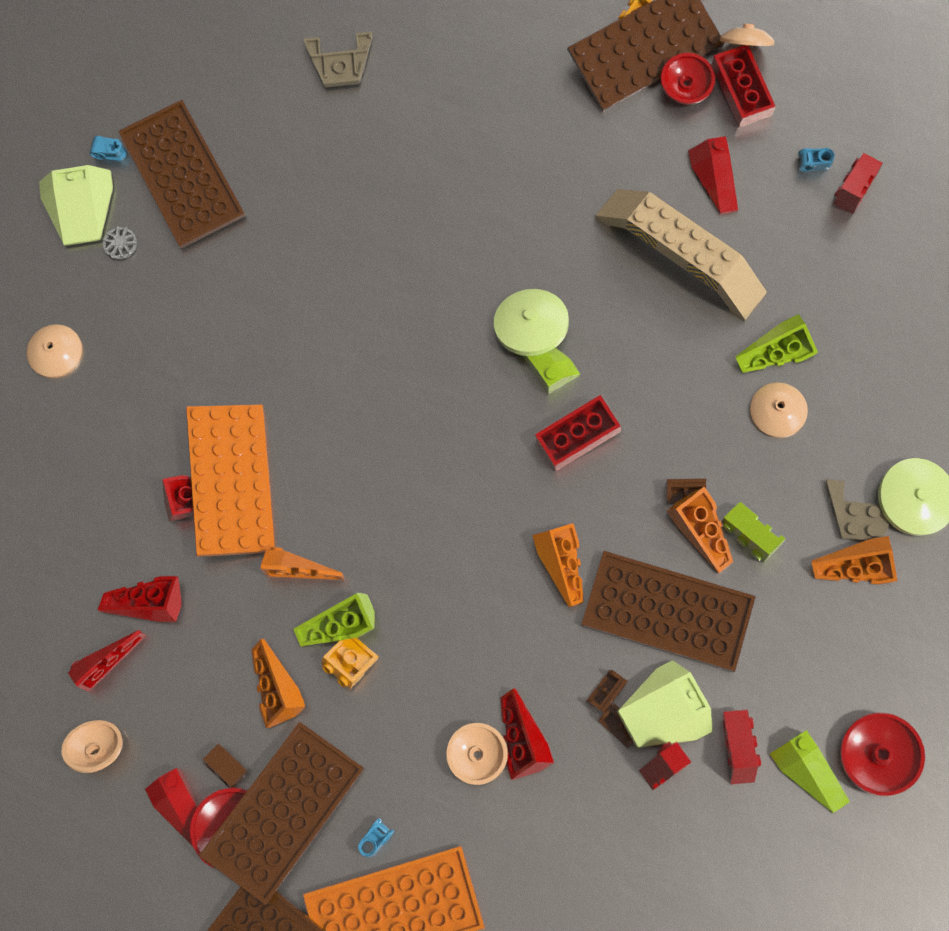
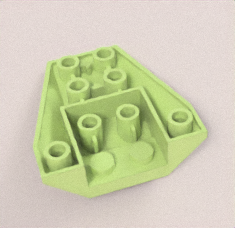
M89 165L51 171L39 182L40 197L64 246L101 240L113 190L111 171Z
M673 660L655 669L617 711L637 748L665 745L669 741L672 744L675 742L696 741L713 732L709 704L691 672Z

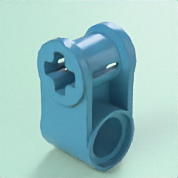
M94 136L89 154L96 159L122 161L126 158L127 151L118 139Z
M805 148L799 150L798 156L801 163L799 170L801 172L828 171L832 167L835 158L834 151L830 148Z
M378 818L358 845L361 855L366 858L375 856L381 847L392 837L395 830H390L382 823V819ZM367 842H371L374 846L371 853L363 852V845Z

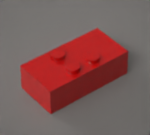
M742 45L714 55L711 66L738 127L772 116L776 105L749 46Z
M599 395L536 433L535 437L554 469L558 471L621 432V425L602 396Z

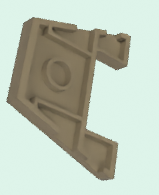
M372 31L356 33L357 50L321 53L319 37L303 39L324 87L360 84L373 38Z
M827 479L826 487L829 491L830 502L833 505L840 538L842 540L863 542L868 539L884 537L890 523L883 515L880 505L844 501L845 481Z

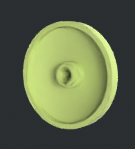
M527 289L510 295L499 305L494 316V329L499 342L507 350L524 356L540 355L554 349L565 338L569 327L568 312L564 303L556 295L540 289Z
M920 458L906 459L893 465L882 477L878 489V500L883 515L893 527L909 535L924 536L939 531L949 522L948 474L937 464Z

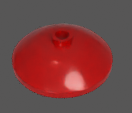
M693 53L675 55L666 62L661 73V85L664 92L672 100L681 104H696L703 101L710 95L715 84V73L711 64L702 56Z

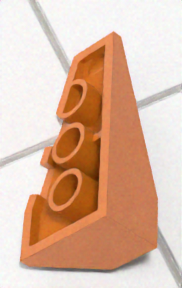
M702 487L680 499L666 511L679 530L717 573H720L733 562L727 539L723 536L721 520L719 521L716 513V503L707 489Z
M574 523L532 535L537 553L568 607L584 602L582 578L578 574V566H581L580 559H577L579 540Z
M889 536L868 539L812 560L815 579L835 581L848 579L857 583L859 581H870L871 584L898 581Z
M273 547L272 550H266L261 563V570L267 577L344 580L342 572L283 551V548Z
M260 639L251 651L254 672L259 677V685L256 687L257 692H261L262 703L259 704L260 713L265 727L271 728L296 717L305 708V704L299 688L265 639Z

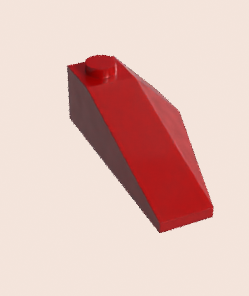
M177 576L155 577L154 581L144 583L142 581L134 587H122L105 592L100 601L98 611L157 622H176L182 605L179 578Z

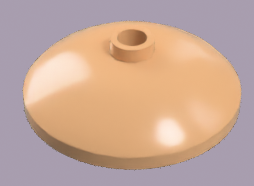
M743 24V27L733 28L720 36V41L726 43L756 46L774 45L773 38L765 31L754 28V24Z
M57 324L45 326L38 330L29 340L26 350L28 363L36 373L47 378H58L67 375L80 362L82 356L81 340L67 326ZM52 344L53 347L48 349V346Z
M779 382L767 384L754 394L750 403L752 422L759 431L770 437L784 438L795 434L802 428L807 418V403L803 395L789 384ZM777 404H783L784 408H779Z
M102 720L89 721L79 725L67 735L62 745V757L66 765L74 771L81 773L99 771L109 766L118 757L122 749L123 739L119 729L114 724Z
M471 723L458 729L451 737L447 747V761L451 771L457 778L468 784L482 785L496 779L505 768L507 746L502 735L495 728L483 723ZM477 751L481 753L479 759L474 757V753Z

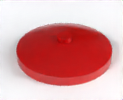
M888 713L866 715L849 727L841 743L840 755L845 773L858 788L876 796L900 794L912 787L923 772L925 765L923 742L914 727L898 716Z
M241 788L222 789L212 793L199 804L190 825L191 842L198 856L247 790ZM199 857L205 864H207L213 869H216L209 863H207L205 860H203L201 857Z

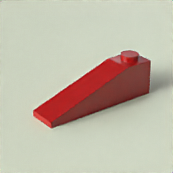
M726 136L707 139L689 149L688 156L691 169L697 174L701 185L705 187L709 198L719 214L738 212L731 158Z
M180 475L162 479L164 504L169 522L192 517L191 477Z
M137 630L81 660H77L71 665L68 675L77 687L89 692L146 635L142 631Z
M511 689L500 697L502 722L506 726V735H503L505 742H507L508 754L506 765L511 780L541 772L553 764L554 761L547 741L516 689Z
M175 768L158 777L145 790L153 807L192 845L190 825L199 804L183 771Z

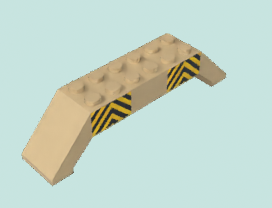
M617 189L595 215V218L609 228L614 226L627 229L714 289L730 308L729 311L743 321L748 318L767 293L740 253L651 192Z

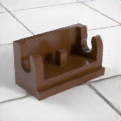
M706 478L667 479L665 484L666 504H675L702 487L706 488Z
M609 670L586 700V703L603 715L628 681L615 671Z
M613 703L598 721L628 749L634 742L617 713L620 708Z
M219 743L203 758V764L228 788H235L246 776L247 770Z

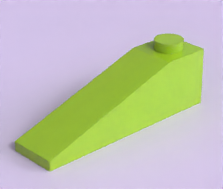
M797 314L778 324L736 355L735 358L744 373L765 369L766 366L776 364L781 366L787 362H801L818 354V351L805 322Z
M556 347L540 355L524 356L548 394L580 376L571 359Z
M356 593L295 627L293 630L300 647L358 638L374 629L375 611L367 594Z
M807 730L769 754L783 774L796 782L799 787L812 795L814 799L830 812L834 813L850 803L819 747Z

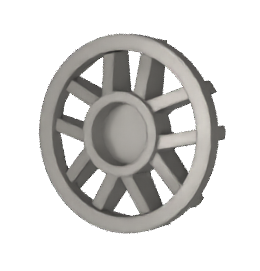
M117 226V228L109 232L107 231L103 238V249L113 259L128 258L137 247V238L127 227ZM133 245L132 249L129 251L127 246ZM126 249L128 252L125 255H123L122 250ZM119 251L121 256H116L115 254Z

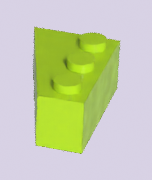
M739 502L722 519L723 527L727 532L733 533L737 537L738 543L743 547H747L757 561L761 560L764 563L780 548L786 538L782 535L778 538L770 531L772 527L769 524L764 526L753 511Z

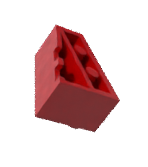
M865 153L862 154L860 159L856 158L851 166L853 170L851 173L847 172L843 179L844 184L842 187L839 186L834 194L837 197L834 204L854 214L877 176L883 162Z
M748 710L723 712L724 740L729 756L727 762L732 772L730 784L754 783L758 767H761V758L755 751V748H757L756 735H752L751 729H754L753 718L749 717Z
M669 741L657 751L658 755L639 769V772L652 790L692 763L678 742L672 744Z

